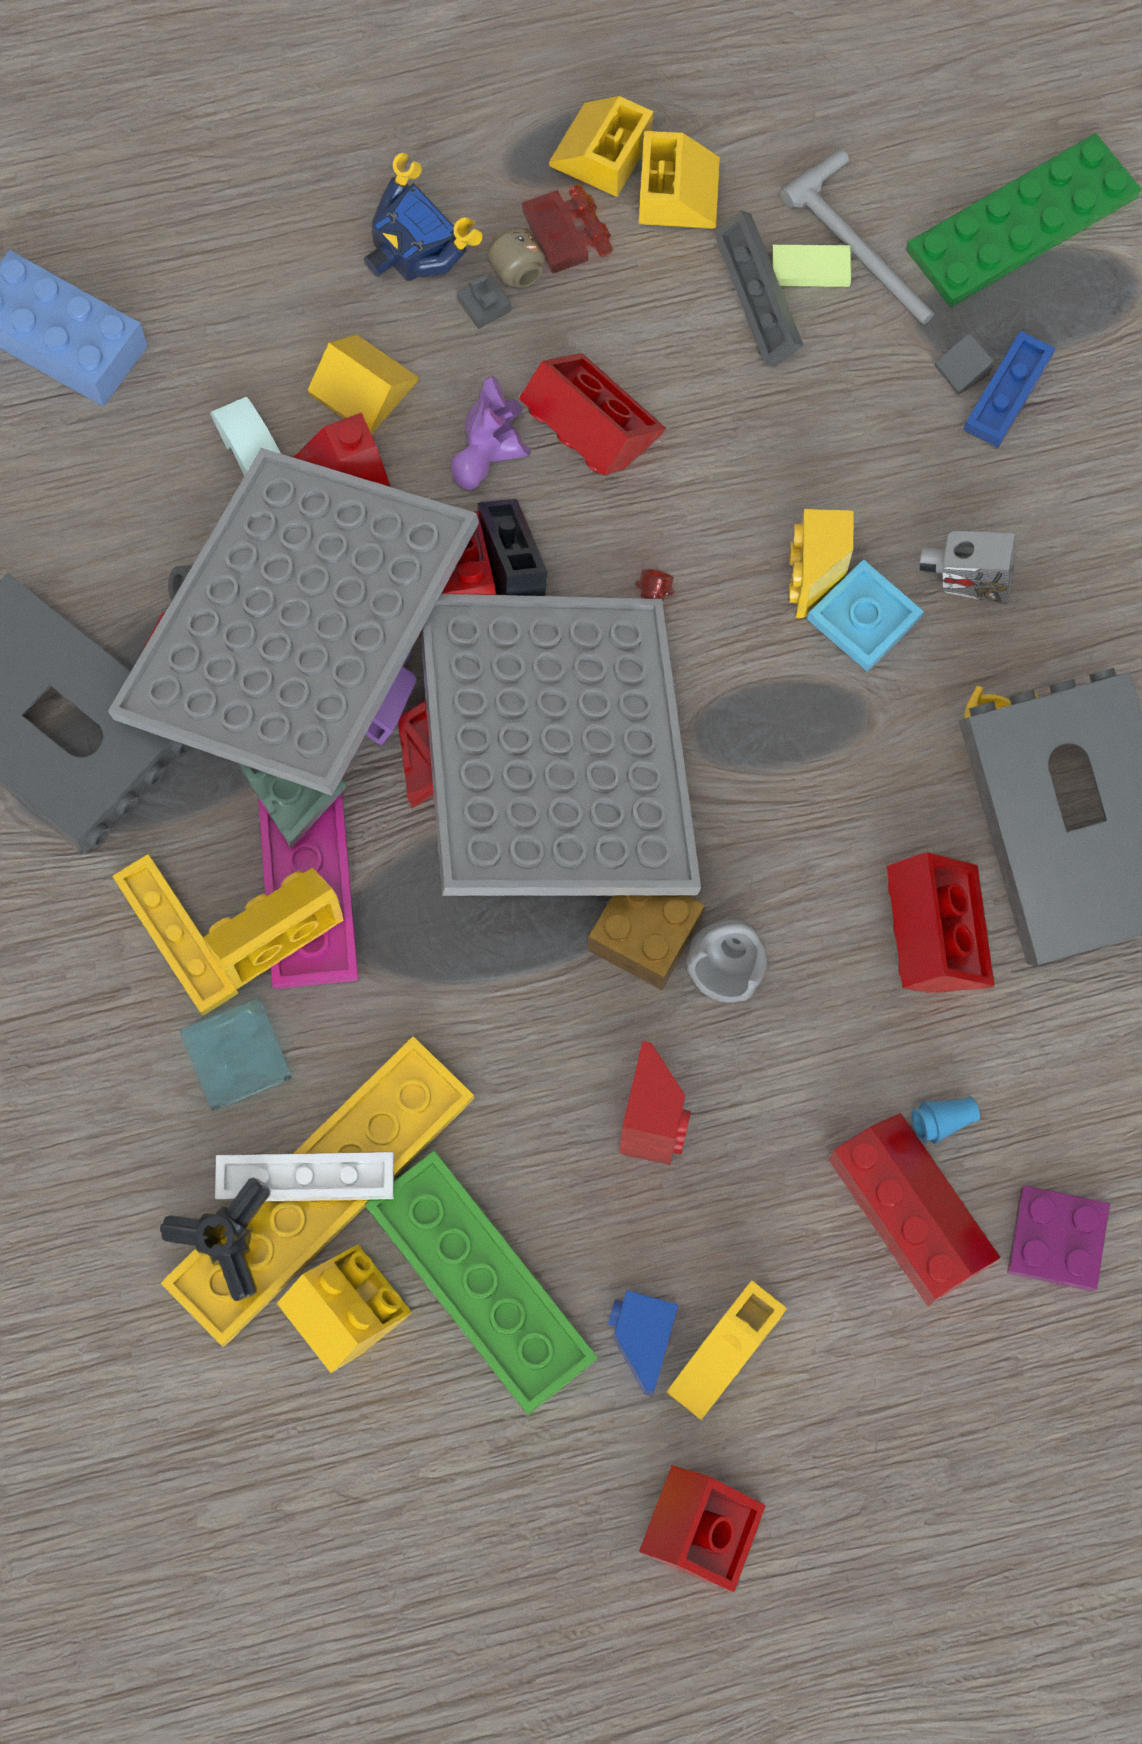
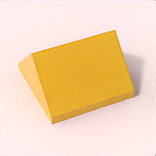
M355 334L328 343L307 391L310 396L343 419L362 412L371 434H373L419 381V378Z

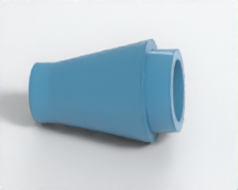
M970 1096L963 1099L921 1102L919 1108L912 1110L911 1118L918 1138L922 1142L931 1141L936 1144L965 1126L979 1121L980 1112L976 1101Z

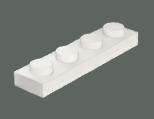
M393 1152L216 1155L215 1200L217 1202H233L248 1179L252 1177L264 1182L271 1190V1194L266 1201L394 1199Z

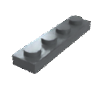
M741 210L716 230L714 235L766 365L776 367L804 345L751 213Z

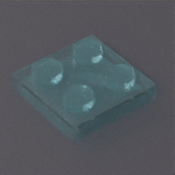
M260 997L179 1030L212 1111L292 1078Z

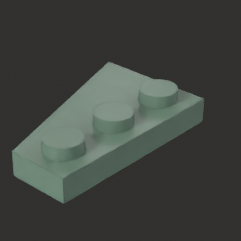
M237 763L290 849L346 789V784L341 779L333 796Z

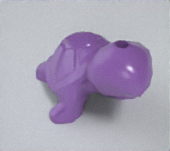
M494 376L484 380L479 398L466 416L465 431L468 447L455 454L451 460L452 476L458 487L473 491L478 488L480 483L485 481L488 477L490 461L497 462L513 458H525L530 455V448L522 442L516 428H513L511 420L521 414L523 409L518 400H504L500 383Z

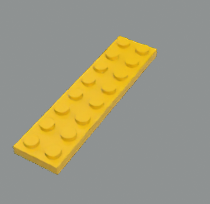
M413 1036L293 1154L393 1152L395 1178L475 1099L474 1094ZM370 1200L265 1201L250 1222L253 1227L249 1244L250 1251L245 1254L257 1286V1293L250 1298L234 1301L220 1264L213 1265L209 1255L198 1253L196 1249L161 1284L224 1348L365 1208L364 1204ZM226 1228L222 1229L221 1236L227 1232ZM225 1236V1239L221 1240L222 1244L226 1243L227 1236Z

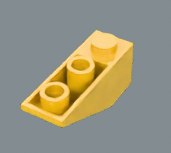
M751 1280L666 1393L699 1420H702L783 1317L787 1308Z

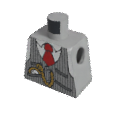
M951 531L948 534L946 549L922 548L920 571L943 574V591L948 594L1008 605L1014 571L1015 533Z

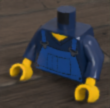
M400 153L394 158L393 169L397 177L390 179L380 199L372 220V235L376 249L365 256L364 261L376 277H379L393 266L405 280L412 281L417 277L447 274L465 254V246L467 244L471 246L480 244L483 236L482 232L477 229H473L467 235L469 229L474 226L475 221L464 217L459 219L454 226L414 183L410 186L407 184L408 179L419 177L422 167L419 162L413 161L410 169L405 172V164L409 160V155L406 153Z

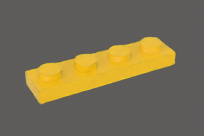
M149 854L112 876L202 1017L239 994L209 951L202 935Z

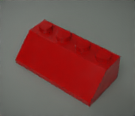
M901 1113L870 1126L833 1150L829 1162L927 1306H930L1001 1259Z

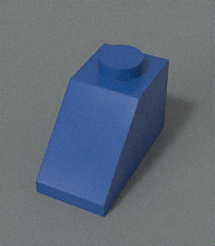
M626 1290L624 1301L615 1299L608 1325L616 1327L614 1341L644 1395L653 1397L678 1305Z

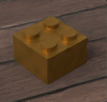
M614 895L609 900L588 936V951L663 990L703 920L705 905L687 895Z

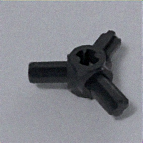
M252 1177L248 1179L228 1208L221 1206L216 1214L205 1213L200 1219L173 1215L166 1216L163 1224L160 1226L162 1239L166 1242L196 1246L198 1253L210 1256L213 1265L220 1264L234 1301L250 1298L257 1293V1286L245 1256L250 1251L249 1244L251 1232L253 1231L250 1222L270 1196L271 1190L264 1182ZM226 1228L227 1232L221 1236L222 1229ZM225 1236H227L226 1243L222 1244L221 1240L225 1239Z

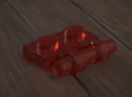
M580 184L570 188L569 194L572 199L565 202L559 191L555 190L522 203V212L538 245L545 254V260L552 274L588 261L586 246L595 247L600 257H605L613 251L609 242L611 235L607 226L604 223H600L595 213L597 206L592 196L587 195ZM572 218H581L585 228L577 230Z

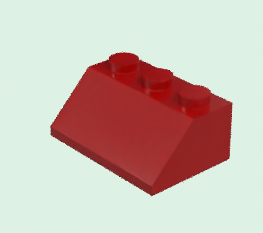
M583 353L543 360L519 397V400L529 408L528 411L531 416L540 422L546 423L557 433L556 436L562 444L574 448L585 458V463L591 470L603 476L624 470L659 438L666 429L664 425Z
M930 852L887 865L888 893L891 897L894 920L893 933L897 943L898 972L902 981V988L925 993L994 987L978 865Z
M642 1041L622 1126L619 1154L670 1165L673 1153L682 1154L691 1111L683 1109L685 1094L651 1042Z

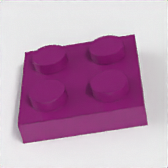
M1023 1185L1020 1190L1007 1274L1093 1292L1096 1291L1098 1288L1110 1203Z

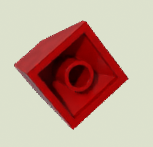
M362 412L324 426L293 456L296 459L391 487L377 445Z

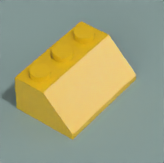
M313 867L304 873L303 871L292 873L283 880L281 888L268 896L261 894L253 898L245 906V911L232 919L226 917L217 921L210 927L209 934L203 937L209 951L236 990L344 921L336 893Z

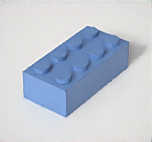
M9 250L0 261V349L104 407L148 347L141 323Z

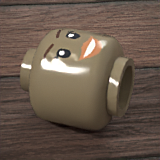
M505 228L495 234L487 256L490 265L500 280L506 286H517L518 288H525L535 283L543 273L542 268L545 264V254L532 234L523 228Z

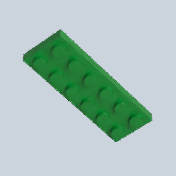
M1094 133L907 242L906 251L951 308L1137 199L1142 189L1098 134Z

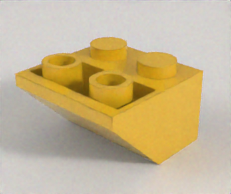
M621 96L584 103L551 157L549 166L618 197L643 154L644 131H653L654 111Z
M644 131L639 224L716 229L720 157L684 133Z
M804 509L801 524H794L793 541L790 542L789 565L793 566L792 578L789 581V603H796V618L806 617L846 577L853 552L854 511Z
M359 1244L303 1273L277 1302V1305L330 1373L359 1357L412 1313Z

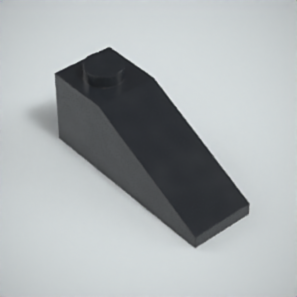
M508 499L478 503V514L496 594L546 596L547 570L518 500Z

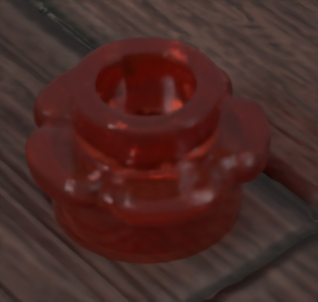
M643 569L640 580L635 581V586L642 589L641 596L646 599H662L664 601L665 596L673 595L675 592L672 587L674 577L660 570Z

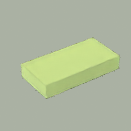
M772 245V267L779 285L850 287V245Z

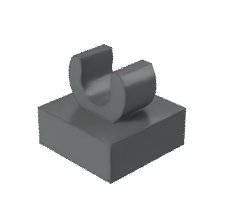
M491 274L487 276L481 275L469 282L468 287L457 292L458 302L478 330L511 311V302Z

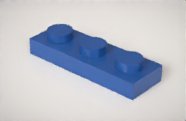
M1020 330L967 419L963 430L999 448L1051 360L1055 348Z

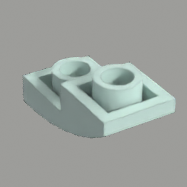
M248 397L210 412L227 450L232 449L244 476L261 448L280 453L268 428Z

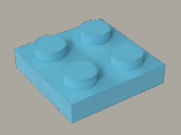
M863 559L808 613L807 620L868 672L922 618L924 611Z

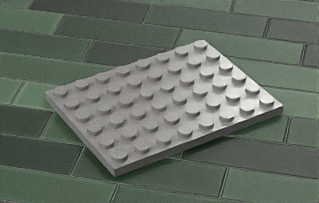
M261 448L108 710L110 716L118 722L333 796L479 524L477 514Z
M441 594L420 632L442 896L698 895L701 889L662 599Z

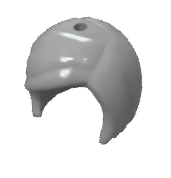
M722 920L704 927L695 935L688 949L686 970L700 992L706 994L711 999L726 1003L745 1001L754 994L763 979L767 967V952L757 932L748 923L740 920Z

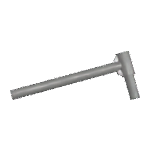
M839 149L814 169L809 168L779 191L782 201L788 207L803 208L807 205L845 245H850V250L923 325L932 319L934 312L819 196L822 181L849 162V157L844 150Z

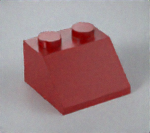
M671 1465L639 1552L667 1566L734 1592L766 1505L710 1476Z

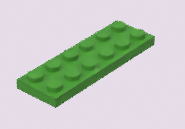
M435 1151L394 1181V1199H375L364 1204L527 1416L598 1360V1357Z

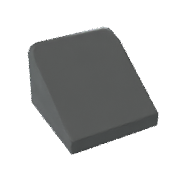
M971 333L963 337L935 362V367L957 394L962 393L989 376L993 366V359Z

